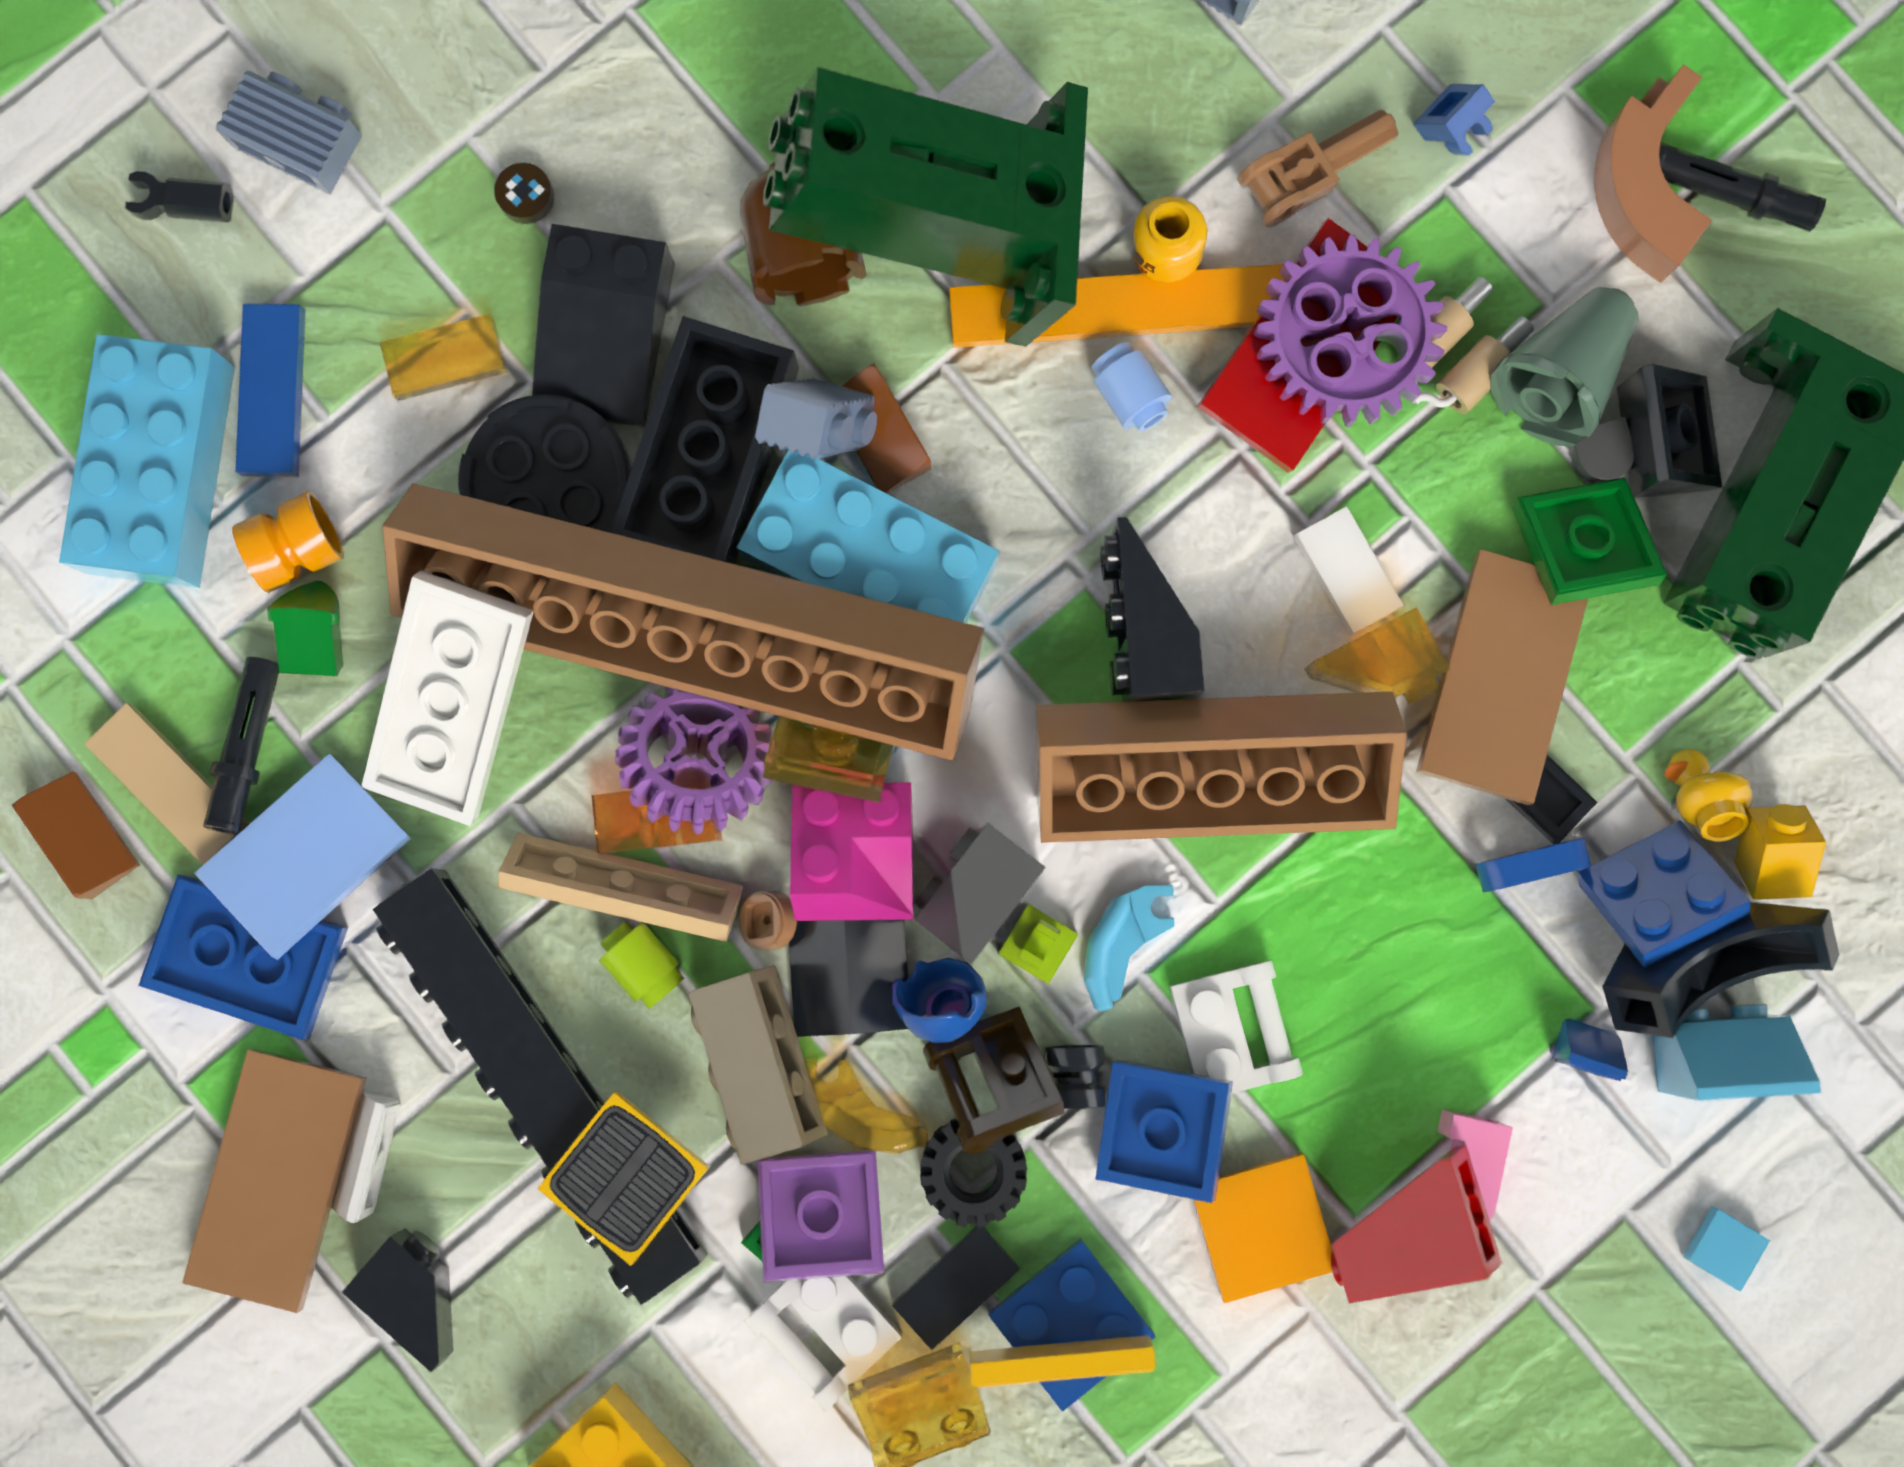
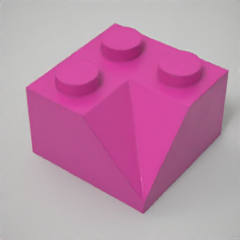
M911 782L792 784L790 898L795 921L913 919V804Z

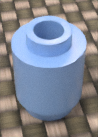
M1124 342L1105 352L1093 363L1092 370L1097 376L1094 384L1124 429L1136 426L1140 432L1145 431L1158 424L1167 416L1168 411L1165 406L1170 402L1172 395L1143 351H1135L1129 342Z

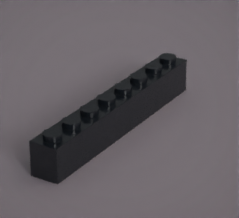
M431 868L372 909L381 922L376 926L377 933L393 954L397 955L401 952L414 970L409 974L411 984L424 1001L431 1003L434 1000L447 1020L442 1023L446 1036L459 1051L463 1052L466 1049L469 1051L479 1066V1069L475 1071L478 1083L492 1100L495 1101L500 1098L513 1116L508 1120V1125L513 1135L525 1149L529 1150L531 1147H534L546 1167L541 1169L542 1176L545 1179L605 1103L447 871ZM677 1209L632 1265H629L575 1220V1224L586 1242L592 1248L600 1245L613 1265L608 1268V1271L619 1291L627 1298L634 1295L640 1305L646 1303L698 1266L708 1255Z

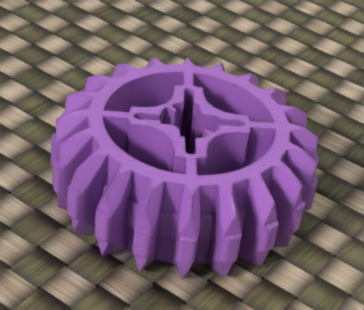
M665 687V699L649 691L648 695L644 698V708L632 706L628 713L629 725H622L618 732V743L621 746L615 751V764L622 768L619 772V783L622 789H632L630 792V802L634 808L649 804L647 818L650 819L651 823L660 819L665 814L670 816L669 828L673 833L681 827L682 821L692 822V829L697 836L703 832L704 821L711 820L714 826L719 831H722L727 827V813L743 821L748 815V804L758 806L764 797V789L762 787H766L772 782L774 770L770 765L775 761L776 749L774 745L768 743L772 733L769 724L758 723L760 719L759 710L751 708L741 709L742 706L689 692H680L678 689ZM662 735L667 740V750L669 753L664 755L663 764L654 768L647 753L652 744ZM736 745L742 756L743 765L730 778L725 772L726 763L722 759L727 756V749ZM690 753H695L693 759L687 757L686 755ZM698 754H701L706 758L697 759ZM684 787H694L697 789H688Z

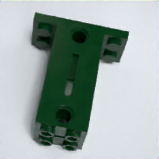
M817 67L803 88L797 87L794 90L788 110L783 116L777 115L770 130L769 150L776 152L775 168L768 175L763 197L764 205L771 207L769 230L1006 288L1001 302V317L1003 320H1006L1005 342L1026 347L1076 305L1088 87L1066 82L1049 101L1042 103L1038 113L1027 124Z
M1779 308L1775 309L1736 339L1725 359L1739 367L1740 374L1746 379L1762 385L1772 384L1775 386V389L1663 604L1678 611L1676 617L1685 625L1700 631L1712 629L1729 638L1728 645L1733 650L1754 659H1761L1762 656L1766 658L1811 642L1904 461V373Z

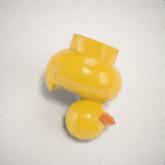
M1683 749L1676 752L1672 756L1664 774L1669 781L1681 787L1676 795V804L1682 818L1691 825L1698 827L1702 837L1709 841H1726L1742 834L1749 825L1746 809L1753 804V793L1747 778L1729 772L1710 773L1709 760L1698 750Z

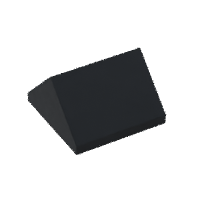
M1649 364L1639 368L1617 387L1620 417L1626 418L1632 439L1634 462L1628 470L1634 498L1723 488L1707 376L1657 364Z

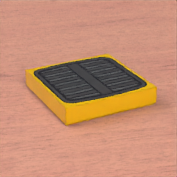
M616 1091L610 1096L537 1189L629 1265H632L710 1166Z

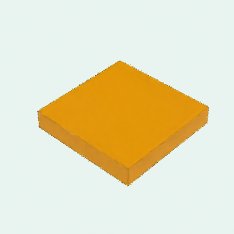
M1297 1153L1219 1176L1216 1200L1213 1203L1193 1200L1220 1296L1224 1304L1332 1273L1331 1253L1333 1250L1303 1153Z

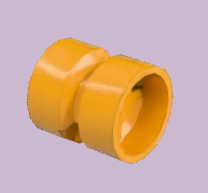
M309 490L280 503L277 506L276 518L269 514H256L232 527L234 541L243 562L256 583L267 593L290 584L299 578L300 566L315 572L344 558L343 547L333 523L320 501Z

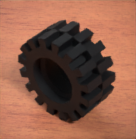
M954 1118L945 1126H940L925 1146L920 1165L921 1186L924 1188L925 1197L930 1206L933 1205L938 1210V1214L945 1220L948 1218L956 1221V1225L967 1227V1224H976L977 1228L988 1226V1222L993 1220L999 1222L1005 1218L1006 1213L1011 1208L1015 1209L1020 1202V1196L1022 1191H1025L1027 1183L1026 1158L1021 1144H1019L1014 1134L997 1139L991 1147L985 1150L994 1158L997 1165V1175L993 1184L980 1193L962 1191L954 1184L950 1175L952 1160L963 1150L957 1136V1130L960 1125L957 1118Z

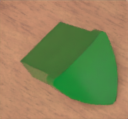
M316 580L288 591L267 607L268 620L272 621L274 625L279 673L337 677L343 667L339 629L340 609L339 600L331 587L323 581Z

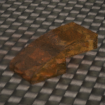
M684 787L688 789H697L694 787ZM631 790L591 795L596 850L598 854L722 841L721 831L714 826L711 820L704 821L703 832L698 836L693 831L692 822L682 821L681 827L673 833L669 828L670 816L665 814L660 819L651 823L650 819L647 818L649 804L634 808L630 802Z

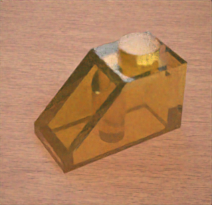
M1416 607L1316 659L1306 666L1304 670L1309 679L1355 693L1393 691L1395 698L1404 695L1409 705L1439 689L1440 687L1435 677L1450 670V667Z

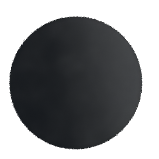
M532 395L508 402L487 416L488 419L479 427L471 439L465 455L462 454L458 474L459 495L610 533L632 464L619 434L601 415L570 398L557 395Z

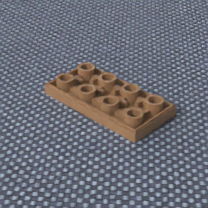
M1482 549L1475 553L1416 769L1417 773L1525 805L1534 804L1588 599L1551 606L1535 565Z
M258 1049L247 1050L182 1281L183 1284L294 1313L303 1310L367 1077Z

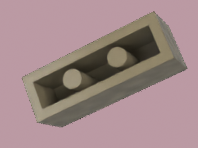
M775 965L688 992L692 1004V1023L698 1034L702 1036L710 1062L708 1066L709 1078L712 1086L720 1095L727 1118V1137L732 1147L737 1150L741 1165L804 1147L828 1135Z

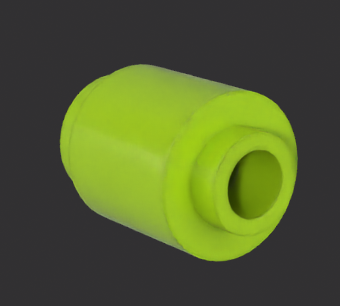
M625 921L600 943L607 953L598 961L634 1002L640 999L649 1010L685 979L676 969V966L680 963L644 922L633 929Z

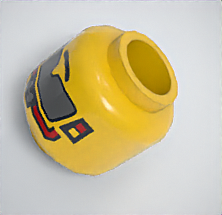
M1165 196L1152 200L1141 209L1134 221L1130 250L1134 264L1143 275L1154 281L1171 283L1185 279L1197 269L1203 259L1208 233L1204 215L1197 206L1181 197Z

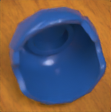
M944 958L929 963L920 960L915 964L912 975L903 982L901 979L896 978L892 984V1004L900 1019L916 1037L932 1043L952 1042L965 1035L979 1021L987 1005V994L983 978L968 962L952 958Z

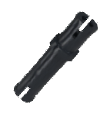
M1664 142L1660 143V165L1667 183L1737 206L1740 209L1746 210L1747 216L1760 220L1762 217H1766L1807 232H1811L1816 227L1823 214L1826 198L1779 183V177L1776 175L1765 173L1763 177L1723 164L1717 160L1679 149Z
M246 657L219 761L212 763L210 775L215 777L203 823L206 829L234 835L239 833L251 785L258 784L260 772L255 770L279 675L278 663L258 657ZM255 697L254 704H253L252 711H251V715H250V719H249V723H248V727H247V731H246V735H245V738L243 739L244 734H245V730H246V726H247V722H248V718H249V714H250V710H251V706H252V702H253V698Z

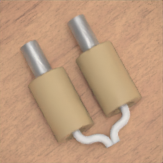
M1478 277L1456 300L1444 296L1438 301L1443 302L1444 308L1431 319V322L1447 326V332L1441 338L1430 342L1444 349V355L1473 327L1474 322L1470 313L1493 291L1492 286L1487 280ZM1520 316L1498 339L1487 335L1483 336L1436 384L1435 388L1441 399L1431 393L1422 392L1413 403L1417 405L1421 401H1428L1436 407L1449 406L1460 414H1467L1490 391V376L1500 361L1513 352L1534 331V326L1528 319ZM1437 362L1426 363L1432 368Z

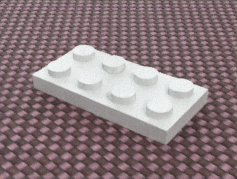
M422 570L412 577L363 777L362 788L472 826L480 814L533 616V610Z

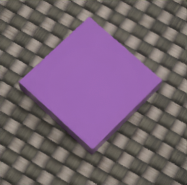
M876 1150L773 1157L757 1160L764 1282L880 1274L884 1272Z

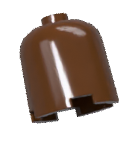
M773 162L768 170L748 184L740 200V215L750 276L756 299L766 305H775V296H795L797 306H806L828 301L850 291L849 279L855 276V278L862 280L867 276L862 253L769 230L771 207L764 205L763 197L768 175L775 168V162Z

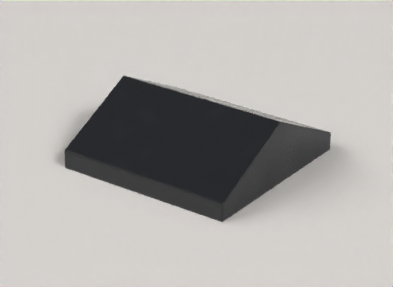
M904 920L797 921L794 936L789 942L793 1017L797 1037L848 1035L908 1029L892 1004V984L894 980L898 978L904 982L908 979Z

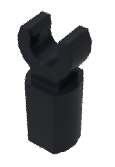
M136 171L129 173V181L137 188L149 189L150 192L148 198L143 202L125 203V209L141 220H152L166 213L168 217L176 219L224 223L231 221L234 195L232 188L226 182L168 178L165 182H160L147 172Z

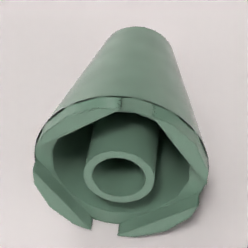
M1594 288L1502 359L1490 376V391L1498 408L1505 416L1512 409L1525 420L1520 428L1521 430L1551 445L1570 447L1578 445L1583 437L1587 436L1588 439L1599 425L1639 321V314L1631 297L1624 291L1616 288Z

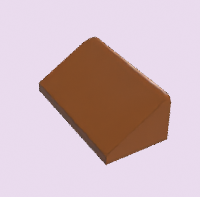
M875 363L864 368L842 385V387L874 395L873 411L877 414V426L874 436L868 445L855 451L877 489L888 494L931 470V460Z
M72 771L12 803L13 809L72 895L77 899H94L140 866L77 772Z

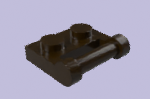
M1020 1007L977 1022L969 1032L952 1042H928L923 1048L926 1062L931 1070L937 1071L960 1125L957 1130V1136L966 1153L982 1152L991 1147L997 1139L1065 1114L1062 1098ZM971 1053L976 1058L997 1107V1110L981 1115L958 1062L961 1057Z

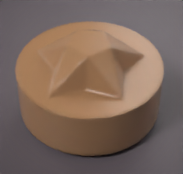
M757 891L748 896L744 901L739 914V928L743 939L749 946L759 950H777L786 946L794 936L797 921L794 918L791 899L787 895L777 891Z

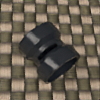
M1103 1045L1045 1047V1063L1051 1070L1052 1079L1062 1098L1064 1109L1105 1106V1088L1099 1083L1098 1070L1104 1065ZM1071 1072H1079V1075H1071Z

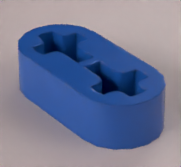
M1584 838L1475 864L1483 893L1592 866Z

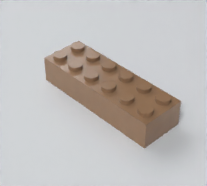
M1393 691L1036 705L1037 806L1041 843L1396 829L1407 732Z

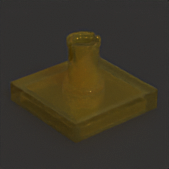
M779 716L764 760L763 778L880 803L895 746Z

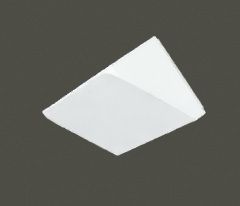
M369 1092L362 1093L331 1206L347 1222L356 1223L374 1213L401 1105L399 1099Z

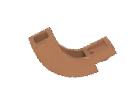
M1684 64L1669 82L1659 76L1641 101L1633 96L1628 99L1608 126L1601 140L1594 169L1595 197L1599 213L1609 235L1631 262L1660 283L1680 266L1712 222L1710 218L1688 204L1672 190L1663 175L1660 165L1659 148L1665 128L1702 78Z

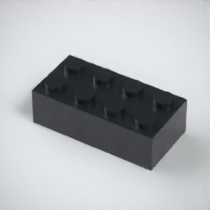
M682 316L610 533L735 564L739 553L736 547L748 526L773 447H769L768 443L759 444L755 438L764 389L767 384L787 383L788 381L796 380L799 366L794 350Z

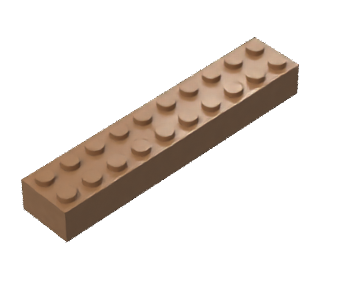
M415 483L411 484L382 525L390 612L392 616L403 617L411 579L422 570L533 610L523 650L943 759L954 760L970 714L984 633L983 627Z

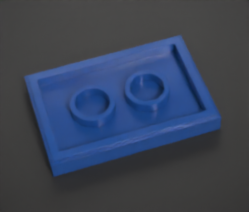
M178 874L138 986L289 1036L308 1040L314 1029L348 928L321 920L284 955L276 960L268 954L200 879Z

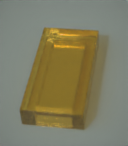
M490 313L380 342L392 395L397 401L508 372L495 320Z

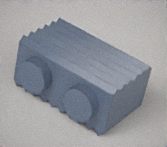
M249 70L244 72L243 80L238 83V90L233 93L232 100L228 102L227 110L222 113V120L217 122L216 130L236 150L242 151L258 161H262L277 170L283 171L287 175H291L331 195L362 137L350 120L352 113L328 97L320 96L318 102L315 103L301 96L302 89L297 84L276 72H270L267 79Z
M814 378L802 379V381L797 380V382L788 381L787 383L767 384L763 393L755 438L759 444L768 443L769 447L778 446L780 450L789 449L790 453L799 452L801 456L810 455L812 460L859 450L870 443L876 430L877 414L873 411L874 395Z

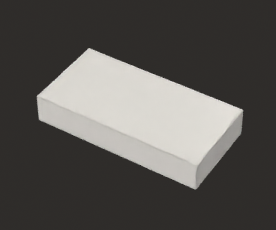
M1347 506L1294 536L1295 541L1350 636L1404 607Z

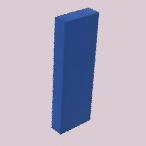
M243 304L235 472L241 476L299 477L306 311L300 304Z

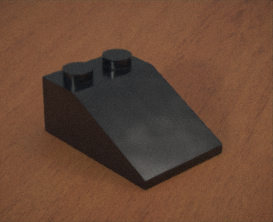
M558 224L551 225L540 285L532 395H557L570 398L591 408L606 421L645 427L675 267L666 242Z

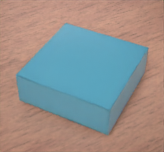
M1711 1206L1682 1257L1731 1288L1741 1292L1770 1240L1722 1210Z

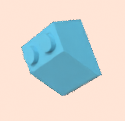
M1767 1004L1731 1005V1016L1709 1018L1708 1008L1698 1007L1686 1018L1673 1038L1653 1035L1658 1092L1697 1101L1821 1093L1819 1077L1791 1017L1768 1014Z

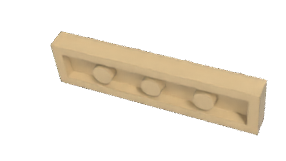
M517 832L498 871V888L724 942H727L741 903L743 885Z

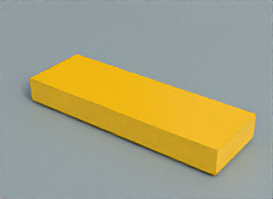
M1149 1335L970 1351L971 1383L975 1385V1388L1153 1372V1369H1156L1154 1345Z

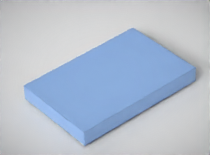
M329 753L194 874L268 954L278 960L411 838Z

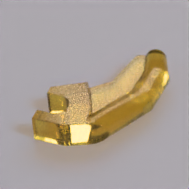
M818 1058L806 1059V1067L825 1127L859 1149L899 1154L927 1144L928 1131L925 1126H919L917 1118L878 1107L864 1092L849 1059H839V1074L837 1079L832 1082L823 1081L818 1076Z

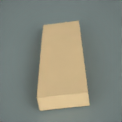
M125 703L84 743L202 865L208 862L237 836L204 828L203 823L213 785L134 705ZM244 816L242 817L239 833L250 824Z

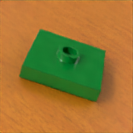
M1626 477L1517 497L1512 507L1551 606L1661 585L1667 575Z

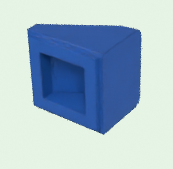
M1565 1019L1562 1022L1552 1058H1555V1062L1603 1078L1620 1082L1622 1079L1626 1080L1628 1068L1623 1044L1618 1035L1573 1019Z

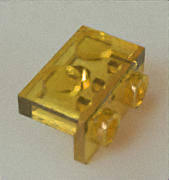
M960 1342L848 1384L850 1401L870 1444L874 1467H913L921 1461L952 1449L966 1447L991 1433L982 1395L979 1388H975V1385L971 1383L970 1366Z

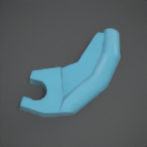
M1145 885L1111 899L1087 941L1084 982L1095 1010H1109L1113 1007V1001L1121 998L1130 956L1146 942L1174 927V918H1157L1151 912V902L1157 896H1174L1173 885Z

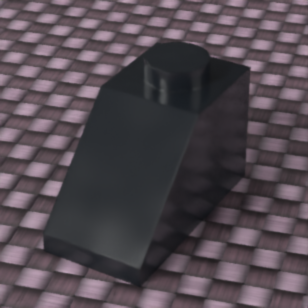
M405 1228L391 1235L341 1293L432 1373L453 1353L449 1267L438 1258L442 1252L429 1237L419 1231H414L411 1234Z

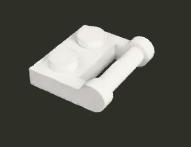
M1272 960L1169 986L1192 1074L1233 1081L1231 1094L1294 1079L1303 1075L1299 1057H1292L1271 979L1277 977ZM1245 985H1249L1270 1062L1253 1067L1232 990Z
M851 1276L784 1281L743 1321L754 1335L761 1332L815 1392L811 1398L823 1411L829 1409L855 1381L902 1338V1332ZM789 1303L844 1363L833 1375L826 1370L778 1317V1314Z

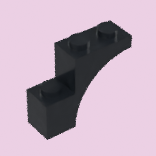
M1750 902L1751 915L1646 968L1642 966L1626 944H1624L1602 985L1615 1030L1673 1038L1682 1023L1696 1008L1711 997L1736 984L1756 977L1785 971H1833L1840 954L1830 910Z

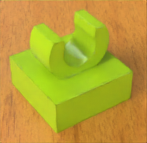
M1027 904L998 954L1049 985L1076 940L1078 933Z

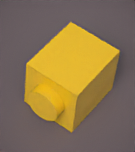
M1779 804L1773 807H1748L1746 814L1749 819V825L1740 835L1734 863L1752 899L1812 898L1826 840L1806 805Z

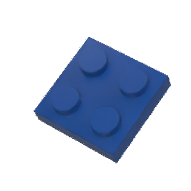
M1681 820L1612 854L1591 867L1577 872L1579 887L1644 968L1751 915L1748 897Z
M1113 1061L1095 1179L1213 1203L1216 1200L1233 1081L1128 1061Z
M1081 1238L988 1311V1316L1012 1347L1149 1335L1150 1339L1153 1340L1156 1337ZM1107 1376L1043 1381L1040 1384L1063 1412Z

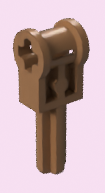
M1378 110L1319 144L1311 132H1308L1287 145L1264 154L1240 172L1237 176V181L1241 187H1249L1265 214L1262 217V221L1265 226L1269 228L1276 226L1301 209L1331 193L1340 180L1336 174L1337 172L1394 141L1398 136V130L1395 125L1396 121L1392 114H1388L1384 110Z

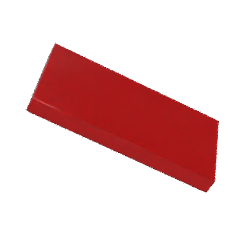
M1327 218L1322 222L1307 246L1320 257V248L1325 238L1330 237L1338 251H1342L1344 243L1351 234L1330 218ZM1356 238L1359 251H1365L1367 246ZM1299 257L1295 262L1298 266H1300ZM1370 286L1358 288V295L1363 303L1371 307L1383 305L1382 297L1375 288ZM1314 300L1301 302V309L1310 320L1324 321L1327 319V311L1320 302ZM1259 314L1196 407L1289 473L1294 471L1325 424L1321 423V406L1314 404L1308 412L1302 415L1299 413L1300 404L1303 399L1301 395L1296 393L1284 401L1280 398L1288 384L1284 378L1270 382L1266 380V376L1276 363L1274 360L1265 361L1257 359L1259 350L1270 343V340L1255 337L1254 331L1258 324L1271 321ZM1397 316L1382 318L1372 325L1394 323ZM1344 322L1339 330L1329 337L1350 332L1354 341H1356L1362 331L1368 326L1350 330L1346 322ZM1329 337L1317 339L1302 338L1300 343L1302 346L1308 347L1316 345ZM1381 341L1373 342L1374 351L1376 350ZM1330 355L1316 357L1317 366L1324 375L1329 377L1342 376V366L1335 357Z

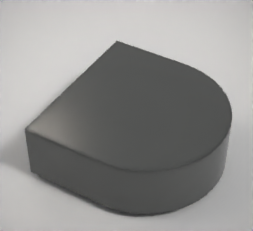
M1625 417L1599 424L1588 439L1587 436L1583 437L1578 445L1568 447L1576 471L1584 479L1592 483L1618 479L1628 472L1634 462L1631 433Z

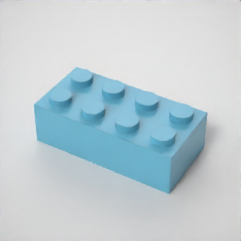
M96 335L59 563L88 575L200 588L235 371L233 364L212 348Z
M789 449L736 547L744 561L770 574L967 623L999 561V550L820 459L812 460L810 455L801 456L799 452L790 453Z

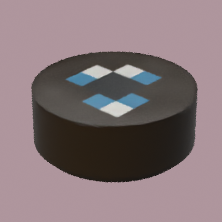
M523 162L515 163L505 168L496 179L494 186L496 202L510 220L520 224H531L540 221L550 212L554 203V189L545 172L538 166Z

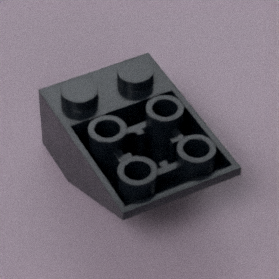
M1118 517L1112 534L1104 536V546L1100 547L1103 581L1113 580L1114 594H1109V603H1105L1107 638L1117 637L1118 653H1114L1113 661L1109 663L1112 696L1122 695V702L1197 699L1205 691L1200 631L1128 518Z

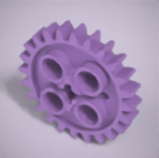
M1349 235L1342 251H1338L1333 240L1328 237L1325 238L1321 245L1320 257L1310 247L1305 246L1299 254L1300 266L1289 260H1286L1282 265L1280 273L1285 281L1274 278L1270 280L1265 290L1275 300H1262L1257 309L1258 314L1271 320L1258 324L1254 331L1255 337L1270 340V343L1259 350L1257 359L1265 361L1274 360L1276 363L1266 376V380L1270 382L1284 378L1288 384L1280 398L1284 401L1296 393L1301 395L1303 399L1300 404L1299 413L1302 415L1308 412L1314 404L1321 406V423L1324 424L1330 420L1336 411H1341L1345 427H1350L1356 421L1358 412L1361 410L1368 423L1374 424L1380 418V405L1389 414L1394 416L1402 409L1400 396L1413 402L1422 393L1415 381L1428 383L1435 376L1436 372L1426 362H1437L1444 355V349L1430 342L1441 338L1447 332V326L1431 322V319L1444 308L1443 302H1426L1425 299L1427 293L1435 285L1434 281L1429 280L1418 284L1414 281L1413 277L1421 265L1418 261L1411 263L1404 269L1397 265L1401 254V248L1399 247L1392 250L1386 258L1380 256L1378 238H1374L1365 251H1359L1355 235ZM1361 286L1375 288L1382 297L1383 305L1371 307L1363 303L1358 295V288ZM1305 300L1320 302L1327 311V319L1324 321L1310 320L1304 315L1301 309V302ZM1397 316L1399 318L1398 324L1372 325L1385 317ZM1344 322H1346L1350 330L1368 326L1362 331L1356 341H1354L1350 332L1329 337L1334 335ZM1329 337L1316 345L1304 347L1300 343L1302 338L1317 339ZM1386 341L1393 345L1398 353V361L1396 363L1381 361L1373 350V342ZM1320 355L1335 357L1342 366V376L1329 377L1324 375L1317 366L1316 357Z

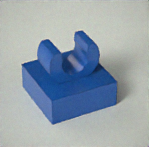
M1450 84L1419 116L1413 125L1424 141H1441L1445 143L1450 153L1469 156L1473 150L1467 143L1465 134L1470 128L1475 135H1489L1493 131L1492 123L1484 113L1495 103V100L1484 84Z

